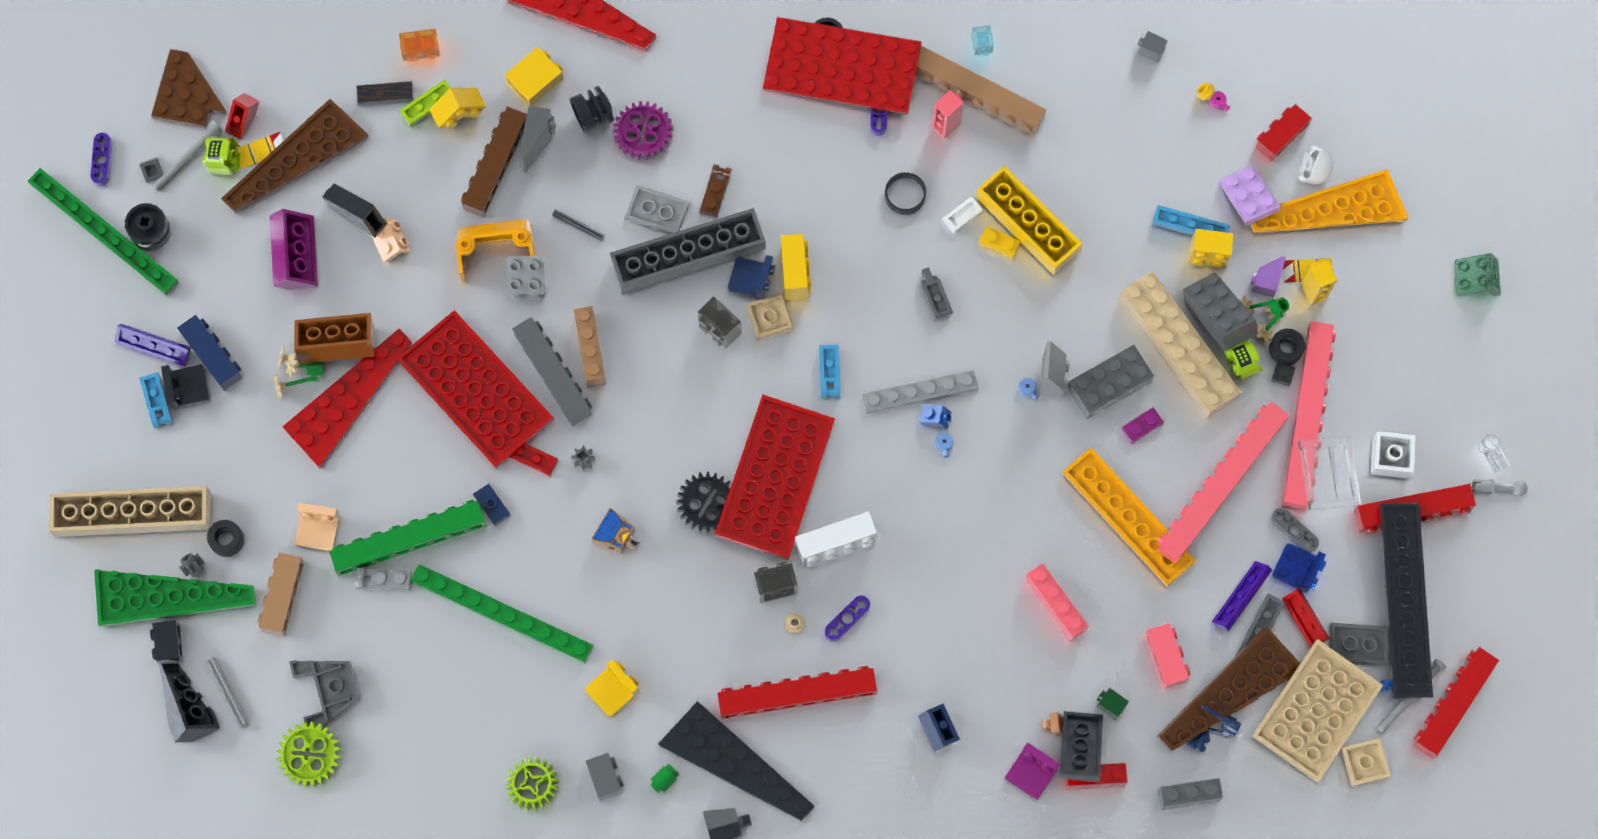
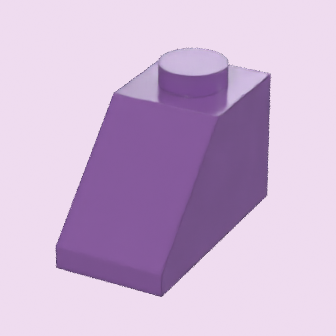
M1281 256L1260 267L1257 274L1253 273L1250 282L1253 285V292L1270 297L1275 296L1286 257Z

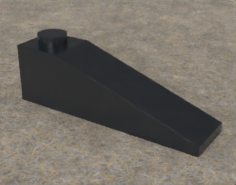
M161 663L159 667L168 724L175 743L193 742L219 730L220 727L214 711L201 700L203 696L200 692L196 693L190 685L191 680L178 663Z

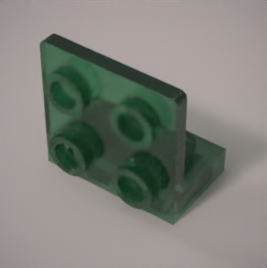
M1492 253L1455 260L1456 291L1458 296L1488 291L1493 296L1501 295L1499 259Z

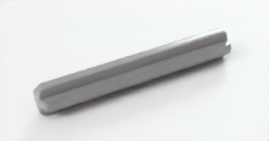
M212 657L206 660V665L239 728L247 726L248 721L217 659Z

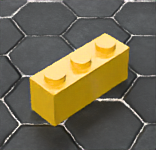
M1317 261L1311 264L1306 276L1303 278L1300 287L1310 306L1327 299L1337 282V278L1328 261Z

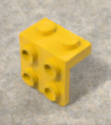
M611 659L606 664L607 669L585 688L586 693L608 717L616 714L639 693L637 687L639 683L632 675L628 677L624 673L626 670L619 661L615 663Z

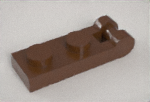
M713 164L700 208L701 214L718 218L732 168L726 167L725 169L721 168L720 165ZM717 175L724 176L723 180L716 179Z

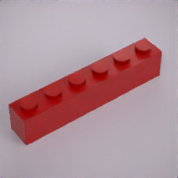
M1465 484L1358 505L1354 509L1359 532L1366 531V534H1370L1380 529V504L1419 503L1420 518L1423 523L1433 521L1436 517L1446 519L1456 513L1460 515L1469 514L1476 506L1471 485Z
M1481 647L1469 652L1466 657L1467 664L1465 667L1460 666L1455 674L1457 679L1455 682L1451 681L1445 689L1447 692L1444 699L1440 697L1434 707L1437 708L1435 713L1428 715L1424 721L1427 725L1423 730L1419 729L1413 738L1416 740L1413 746L1432 759L1438 756L1500 661Z

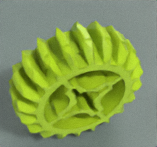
M528 757V763L525 764V761L521 759L522 766L519 767L515 763L513 766L516 771H508L513 777H506V781L511 782V784L505 785L506 789L511 790L507 795L508 797L514 796L511 800L512 803L519 801L518 808L523 807L525 804V810L529 811L530 805H532L533 810L537 811V805L540 804V807L544 809V801L549 805L551 804L549 796L556 798V794L552 790L559 791V787L553 785L559 783L558 778H553L558 773L557 771L550 772L553 769V765L550 764L546 767L547 760H543L539 764L540 758L536 757L535 762L532 763V758ZM529 769H539L545 775L534 776ZM524 772L525 781L519 787H516L519 776ZM528 776H530L534 782H537V784H535L536 792L531 786H527L528 784H530V779ZM548 780V788L541 796L539 789ZM532 792L536 799H526L519 795V793Z

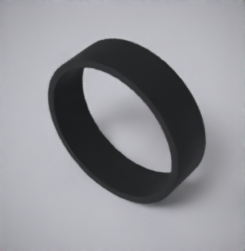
M898 173L892 176L886 184L885 201L889 208L898 214H913L925 202V184L920 177L913 173ZM902 178L916 181L923 190L924 196L922 201L917 206L909 209H902L892 204L888 198L887 190L894 181Z

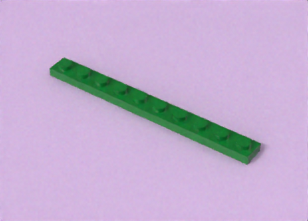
M39 168L27 181L33 188L164 295H167L179 283L174 276L44 170Z
M418 564L410 580L411 583L584 664L594 647L593 644L423 565Z

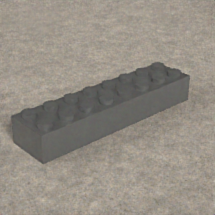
M754 208L611 252L610 257L621 292L625 294L724 263L737 257L765 250L766 241Z

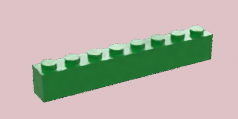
M478 500L466 501L457 508L455 506L448 507L444 510L445 512L439 514H428L426 518L421 520H410L403 526H392L389 528V531L383 533L381 531L374 532L368 538H357L347 545L339 544L334 546L332 550H329L336 574L339 577L354 572L357 568H366L487 527Z

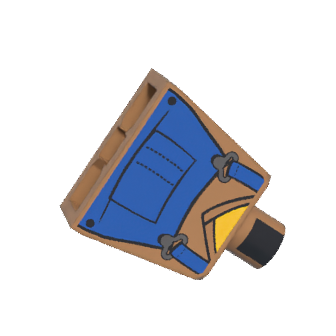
M612 508L608 509L591 538L594 545L621 554L626 546L636 551L641 543V540L633 537L635 532L634 526Z

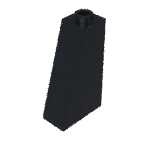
M335 183L322 196L330 208L374 238L387 225L372 203Z

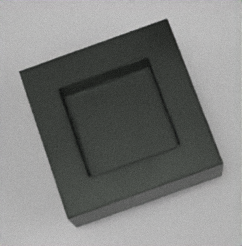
M1277 361L1271 381L1290 386L1296 367Z

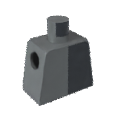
M735 808L703 811L710 839L743 838L741 828L752 826L749 814L737 817Z

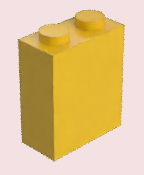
M538 47L504 75L506 83L529 106L534 105L564 79L562 67L557 62L554 64L550 60V55L545 50L541 51Z

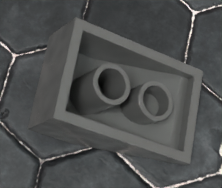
M528 106L519 154L522 172H527L551 141L552 134L555 135L556 123H554L555 117L552 116L551 109Z

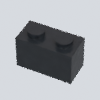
M177 620L152 623L153 629H150L151 641H154V648H152L153 660H156L159 665L161 663L183 662L180 623Z

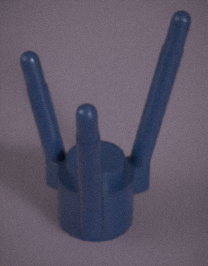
M1201 706L1202 709L1223 721L1221 728L1224 729L1223 731L1214 728H1208L1206 731L1222 735L1226 738L1229 735L1236 736L1241 726V723L1236 721V718L1231 715L1225 718L1207 706Z

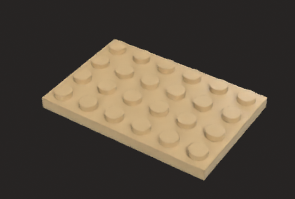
M1317 639L1252 737L1308 777L1319 782L1383 684Z

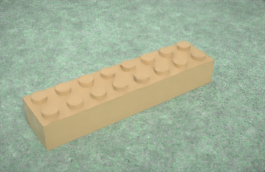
M1153 271L1121 290L1119 299L1206 419L1239 398L1241 394L1239 388Z
M207 486L50 494L49 532L55 537L209 530L211 527V492Z

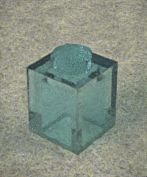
M991 26L972 27L971 37L974 54L987 56L993 53L994 42Z

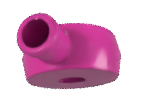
M1215 91L1209 99L1210 105L1213 108H1223L1225 111H1228L1230 106L1226 104V95L1221 91Z

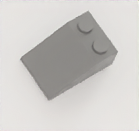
M1047 341L1042 357L1039 394L1062 397L1063 392L1068 389V379H1065V372H1069L1070 361H1066L1067 354L1052 341Z

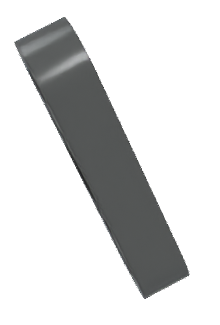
M1277 508L1271 516L1272 523L1305 553H1313L1318 548V538L1288 510ZM1283 514V515H1284V518H1283V519H1284L1287 523H1288L1289 520H1291L1292 522H1290V523L1288 524V526L1285 528L1284 526H1285L1286 522H1284L1283 520L1278 521V520H1277L1278 515ZM1290 527H1299L1300 534H1291ZM1305 533L1306 535L1304 539H1306L1308 542L1312 540L1313 547H1307V542L1304 539H1302L1301 541H1299L1298 539H1300L1302 535Z

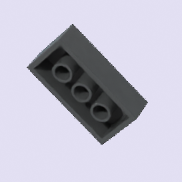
M1216 272L1183 289L1186 306L1224 351L1258 334L1256 319Z
M1132 345L1070 380L1068 390L1086 419H1089L1152 383L1154 374L1135 345Z

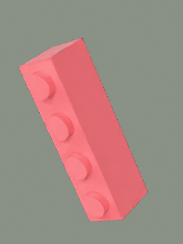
M1042 563L1027 573L1025 580L1070 642L1085 633L1089 627L1045 565Z

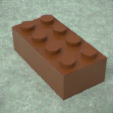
M371 313L295 320L294 351L299 364L374 357V323Z

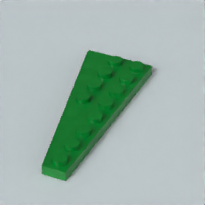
M94 570L99 627L256 606L255 588L253 585Z

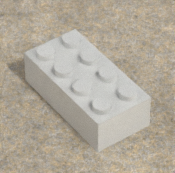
M866 512L796 536L795 548L802 567L812 568L817 566L820 561L826 560V562H829L843 553L844 555H850L855 552V549L872 547L873 543L876 542L877 532L870 513Z

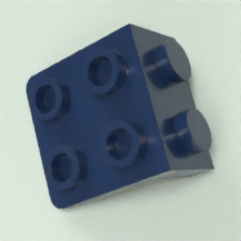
M766 255L764 263L737 257L729 279L728 290L764 299L765 292H769L770 275H774L776 264H773V256Z

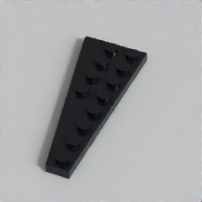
M698 701L658 743L661 748L670 751L674 755L687 760L691 764L704 769L719 779L738 787L801 822L815 808L807 798Z

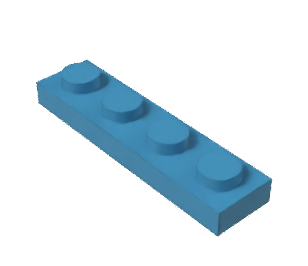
M1157 205L1152 223L1156 226L1192 236L1195 229L1228 233L1230 229L1228 224Z

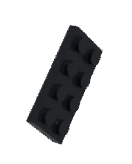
M1063 712L1059 778L1100 782L1102 714Z

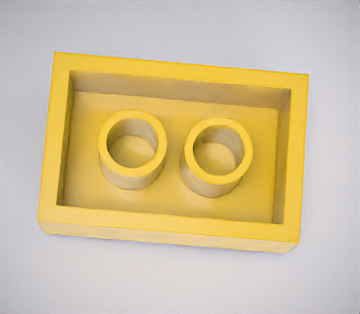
M804 234L781 235L785 301L808 300V293H811L808 240H804Z

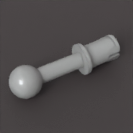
M1473 479L1471 483L1473 492L1493 494L1494 491L1513 492L1516 496H1523L1527 492V485L1523 481H1516L1514 484L1495 483L1494 479H1489V481Z

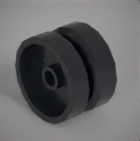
M142 203L134 206L126 215V232L138 248L152 251L163 247L168 242L171 236V225L164 212L157 205Z

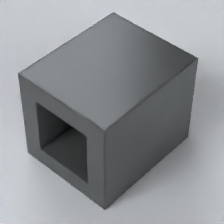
M1147 31L1146 35H1142L1137 43V46H1139L1138 54L1158 63L1168 40Z

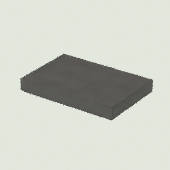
M1330 623L1329 647L1352 664L1389 666L1388 631L1386 626Z

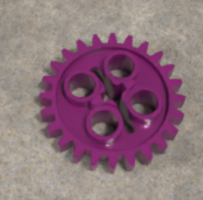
M639 101V106L632 103L631 109L625 106L626 112L619 111L621 117H615L617 123L613 124V128L616 129L613 131V136H616L614 140L615 143H618V148H623V154L629 152L630 158L636 154L637 160L642 155L647 160L648 155L654 158L655 152L661 155L660 149L667 150L666 144H671L669 138L673 137V132H671L673 125H670L672 120L668 118V112L663 113V107L657 109L656 103L651 107L649 101L646 102V105ZM644 116H647L645 122L646 129L643 132V142L642 145H639L641 140L640 132L643 129V119ZM634 118L640 119L637 123L631 122ZM652 121L658 122V124L655 126H652L649 123ZM631 135H634V136L637 137V138L634 139V140H629V139H628V137L631 136ZM649 138L655 139L652 143H648L646 140Z

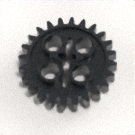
M699 472L698 478L692 475L691 481L685 480L686 486L681 485L680 490L682 492L677 494V497L681 499L676 501V504L681 506L677 508V512H683L680 519L686 518L685 525L691 523V530L698 527V533L705 529L706 534H708L710 529H712L715 534L730 491L728 487L730 481L724 483V476L717 479V473L710 477V473L707 472L706 476L703 477L702 473ZM706 487L709 493L704 494L700 492L699 488ZM716 489L717 492L713 496L710 504L707 506L703 515L699 517L698 514L702 510L705 502L708 500L712 491ZM716 497H723L725 503H718ZM690 503H697L699 509H692ZM712 512L716 518L709 519L706 513Z

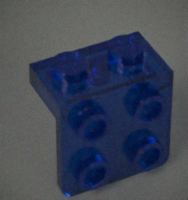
M1288 543L1283 549L1272 577L1295 589L1300 588L1302 592L1307 594L1310 588H1315L1319 580L1316 578L1318 571H1323L1327 563L1324 561L1326 554L1319 551L1315 556Z

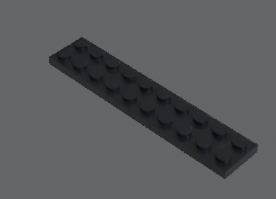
M1419 503L1380 504L1379 515L1392 699L1433 698Z

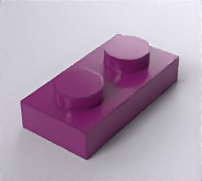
M1154 407L1124 425L1121 430L1131 444H1134L1162 426L1164 421Z

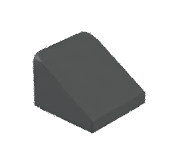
M158 157L139 164L146 182L164 175Z

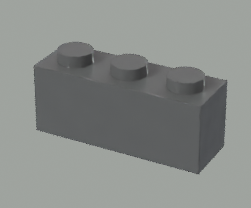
M1219 778L1164 786L1158 789L1161 810L1219 802L1223 798Z

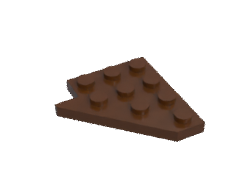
M170 49L151 117L156 120L206 129L211 112L226 115L227 111L189 53Z

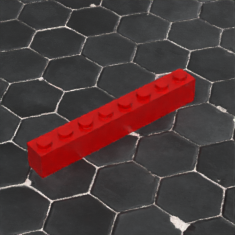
M861 666L856 671L842 669L837 674L831 675L830 672H823L818 674V677L812 678L810 675L800 676L799 680L791 681V678H786L774 684L771 681H767L755 687L749 684L740 686V689L736 690L724 688L717 695L721 719L877 695L874 669L869 668V666Z

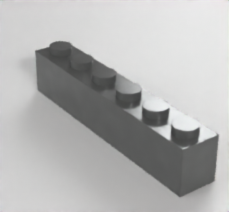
M530 317L513 327V334L571 426L591 416V403L587 398L583 399L581 396L582 390L577 382L573 383L571 380L573 376L568 367L564 368L561 362L563 360L558 352L554 353L551 348L553 346L548 336H543V328L539 321L535 322Z

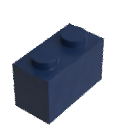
M944 704L935 706L918 715L934 752L960 740Z

